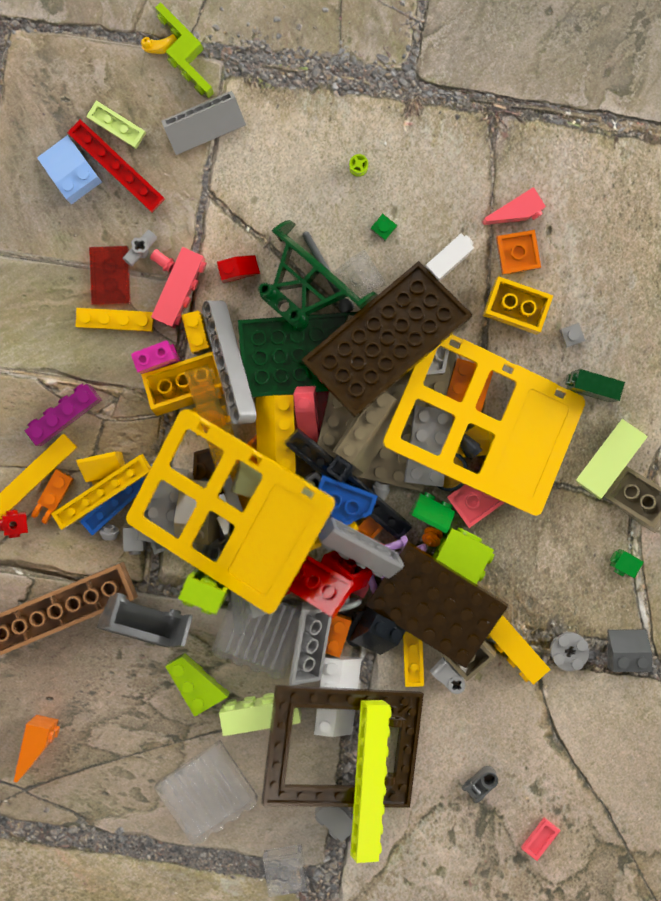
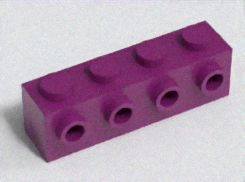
M78 385L73 390L74 393L69 397L68 395L64 396L58 401L59 404L55 408H48L43 412V417L39 420L36 418L27 424L28 428L24 431L35 446H43L102 401L91 385Z

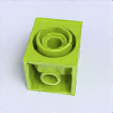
M450 527L447 533L444 532L441 543L437 546L432 557L477 584L478 581L481 582L486 573L484 569L487 564L492 562L495 554H493L494 549L481 543V538L460 527L457 530Z

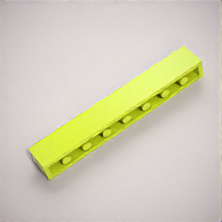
M361 700L350 850V856L356 863L379 862V854L382 852L380 839L383 834L382 815L385 812L383 796L386 794L384 782L387 776L386 757L389 754L387 739L390 736L388 725L389 718H391L390 705L383 700Z

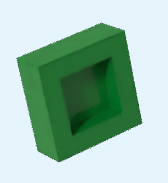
M382 213L370 230L386 241L396 229L397 224Z

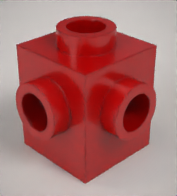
M7 510L6 514H2L0 531H4V536L8 535L9 538H17L22 533H28L26 512ZM14 521L17 524L15 526H11L10 522Z

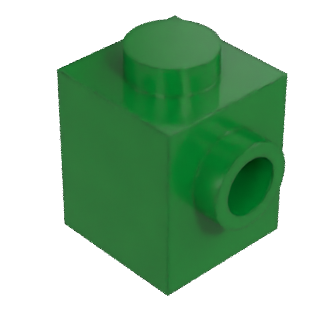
M621 549L615 551L610 558V561H612L610 566L615 568L613 572L622 577L626 574L634 579L644 561Z

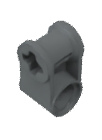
M484 766L463 784L462 790L469 793L474 803L480 802L498 785L495 769L491 766ZM488 774L493 775L491 780L487 781L484 779Z

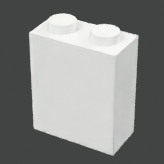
M461 233L429 261L425 268L437 280L441 281L470 255L474 249L472 240L467 235L463 236Z

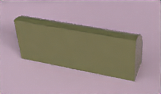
M239 461L231 492L252 498L262 479V474L244 462ZM304 479L309 484L315 487V483L313 481ZM306 487L302 492L310 498L314 495V492Z

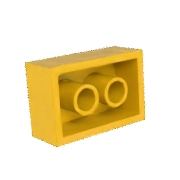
M498 276L494 281L482 316L537 335L542 330L553 295Z

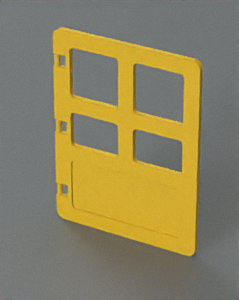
M453 334L450 335L439 346L476 363V369L462 402L453 400L423 384L438 349L437 347L413 368L384 436V446L395 453L530 515L541 514L584 409V397L465 339H461ZM451 339L460 343L458 349L449 345ZM504 365L513 369L511 374L502 370ZM490 371L496 372L515 382L514 390L501 421L489 417L475 408ZM556 390L565 393L563 399L554 395ZM416 399L454 416L453 424L438 456L401 439L402 431ZM469 423L494 435L479 474H475L453 462Z
M185 409L179 413L126 516V520L129 525L262 611L270 614L277 610L334 509L335 501L330 495L317 489L226 431L203 419V417L192 410ZM201 423L209 428L207 433L198 428ZM188 429L224 451L206 488L201 487L170 467V463ZM252 455L261 460L259 466L250 461ZM237 460L244 462L262 474V479L244 512L239 511L219 497V493ZM161 480L169 483L197 502L179 538H176L144 516ZM305 487L314 492L312 498L302 493ZM210 511H213L235 526L217 562L212 561L192 547Z

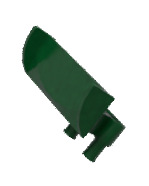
M286 220L271 230L278 240L284 241L286 245L273 285L261 283L258 291L260 297L296 329H305L309 324L308 315L341 299L349 297L361 310L378 295L373 291L360 299L324 265L291 239L288 234L296 225L293 221ZM292 250L313 266L304 279L288 266ZM288 271L297 280L283 282L285 272ZM321 273L340 292L324 298L310 283ZM302 287V310L281 291ZM309 290L321 301L309 306ZM283 303H289L288 310L284 312L280 310Z

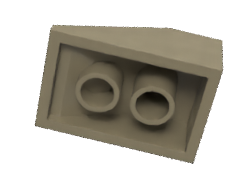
M626 466L604 497L639 524L656 533L661 526V487Z
M192 480L203 488H206L209 482ZM180 490L173 522L176 538L180 537L197 505L194 499ZM213 511L209 512L193 543L210 545L220 538L218 514Z

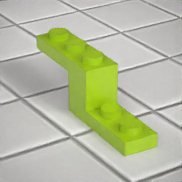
M160 2L155 7L158 14L156 17L163 25L167 24L171 28V33L177 38L166 50L167 61L173 68L178 67L182 71L180 74L187 82L191 80L195 84L194 88L201 96L205 94L209 99L214 94L212 87L190 65L203 51L201 42Z

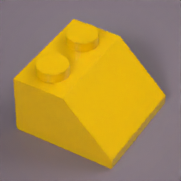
M122 451L76 460L85 482H92V485L97 484L125 465Z

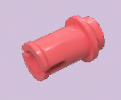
M158 249L154 250L150 256V259L160 265L163 271H172L175 264L173 262L174 259H169Z

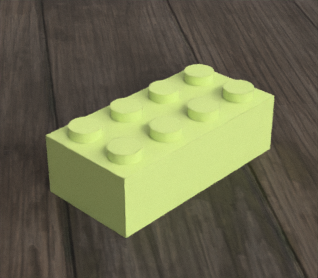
M274 693L264 694L261 698H255V696L245 697L243 701H237L236 699L225 701L219 712L223 736L269 729L271 726ZM294 707L292 725L301 723V708Z

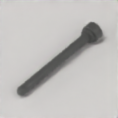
M305 231L303 238L314 258L330 271L310 233ZM327 279L334 294L340 292V290ZM349 299L339 300L338 309L341 313L351 312L355 309L353 302L349 301Z

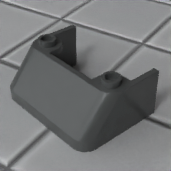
M115 593V595L110 596L98 621V629L158 646L172 648L185 646L193 615H181V611L170 609V612H162L131 603L126 599V595Z

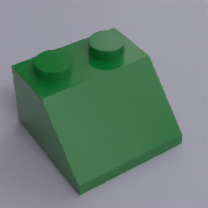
M427 492L424 495L419 493L409 514L447 533L455 511L451 510L452 505L444 501L441 504L434 501L435 496Z

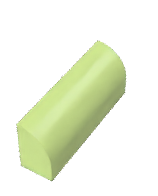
M621 419L576 479L577 483L601 500L648 436L624 419Z

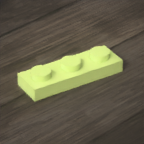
M97 100L86 116L87 119L137 149L146 135L143 129Z

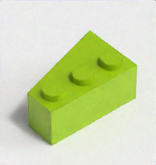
M186 653L171 660L165 666L194 717L228 698L230 694L226 688H223L216 679L207 674Z

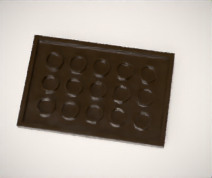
M407 541L399 553L404 567L389 579L384 576L366 606L395 622L402 629L466 668L508 608V604Z

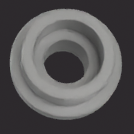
M112 524L105 525L100 529V535L103 540H115L119 534V528Z

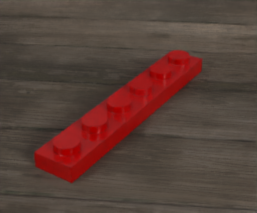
M81 119L67 132L71 138L150 212L153 213L165 200L155 188Z

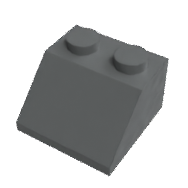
M646 629L607 630L608 668L611 671L652 672V650Z

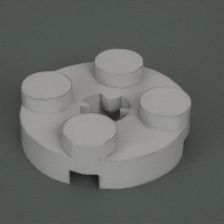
M564 632L558 637L556 636L551 642L550 655L559 668L566 671L580 670L589 658V645L579 634ZM572 646L574 654L566 656L565 649H569Z

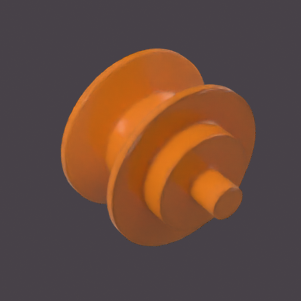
M427 527L424 531L425 534L422 536L423 542L431 547L439 546L443 537L442 531L435 527Z

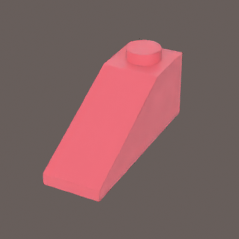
M533 187L485 217L482 223L490 225L527 221L530 218L535 220L543 214L542 211L546 206Z
M316 386L296 387L294 403L297 426L309 438L317 442L319 425Z

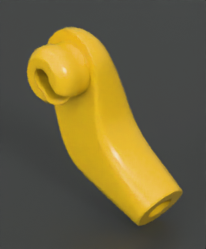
M174 34L161 40H150L149 37H144L141 40V47L147 53L165 54L166 50L177 38Z

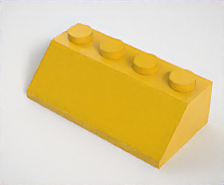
M213 351L141 374L150 408L156 416L224 394Z
M294 395L255 397L257 452L292 473H296V454L285 445L287 438L295 431ZM257 458V465H259L261 460Z

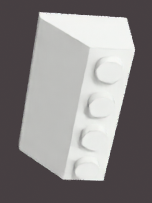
M325 654L320 687L358 689L362 658L340 656L338 658ZM317 708L314 735L329 737L352 735L355 710Z

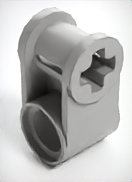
M442 657L430 672L452 693H462L465 689L464 678ZM454 680H455L456 682L459 681L460 686H457V685L453 686V682H452V681H454Z

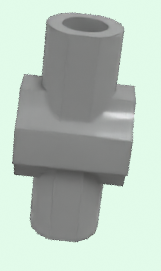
M147 230L141 238L135 237L131 242L132 248L123 257V260L130 266H133L139 258L145 259L149 255L148 248L157 240V236L152 231Z

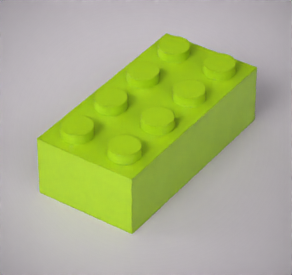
M196 568L187 577L178 599L183 600L182 603L188 607L197 606L201 608V612L212 615V613L217 614L225 602L230 589Z

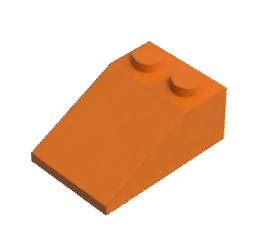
M36 715L26 724L13 782H18L29 771L50 743L53 742L54 738L58 737L60 726H58L59 719Z

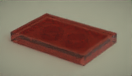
M128 246L89 247L92 305L131 304L129 264L123 260V257L129 251Z

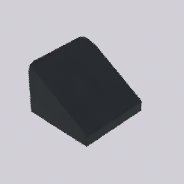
M337 455L326 471L340 482L345 483L356 467Z

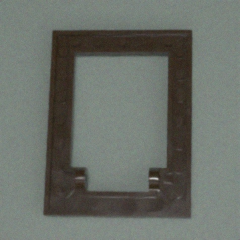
M275 685L261 800L262 806L354 807L355 785L285 784L294 707L360 710L361 700H383L390 705L391 717H395V719L389 718L388 726L399 728L394 772H388V776L385 777L386 794L383 796L384 807L410 808L424 693L417 691Z

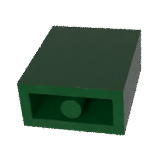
M578 369L567 375L565 385H567V390L569 389L575 393L611 403L620 401L625 382Z

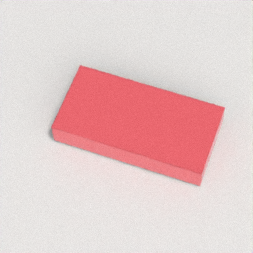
M544 817L521 846L522 850L538 861L559 834L560 829Z

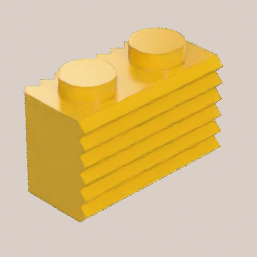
M198 310L181 315L189 347L193 354L211 350L209 336H207L206 325L202 317L203 314Z

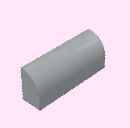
M232 91L161 121L176 155L246 125Z

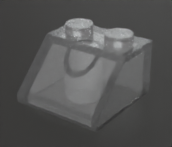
M365 249L348 259L333 272L360 299L385 285L384 278Z

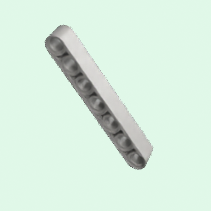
M206 300L202 304V314L230 419L233 424L254 423L256 420V410L225 301Z

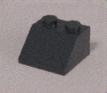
M367 607L349 640L382 655L399 645L406 630Z

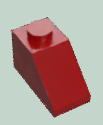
M255 255L236 256L217 261L220 277L224 284L260 274Z

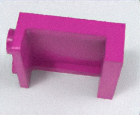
M167 340L131 354L136 370L140 374L181 362L175 345H170Z

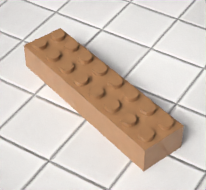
M124 561L1 612L0 656L101 614L110 596L115 595V593L126 595V599L129 602L136 599L138 595Z

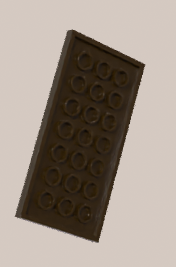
M418 261L302 359V363L356 418L472 317V313Z

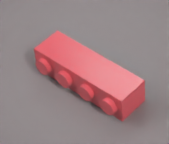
M184 247L181 248L152 313V319L174 329L176 325H180L182 311L189 306L191 301L190 293L192 290L195 291L199 280H197L199 273H203L207 263L204 256Z

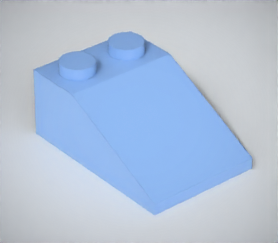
M68 135L37 157L60 192L71 204L102 183Z

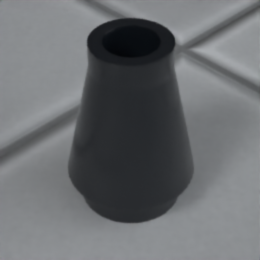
M464 433L459 446L466 458L469 457L472 460L483 449L478 442Z

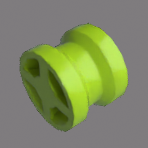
M356 154L350 159V173L356 177L366 174L368 160L364 155Z

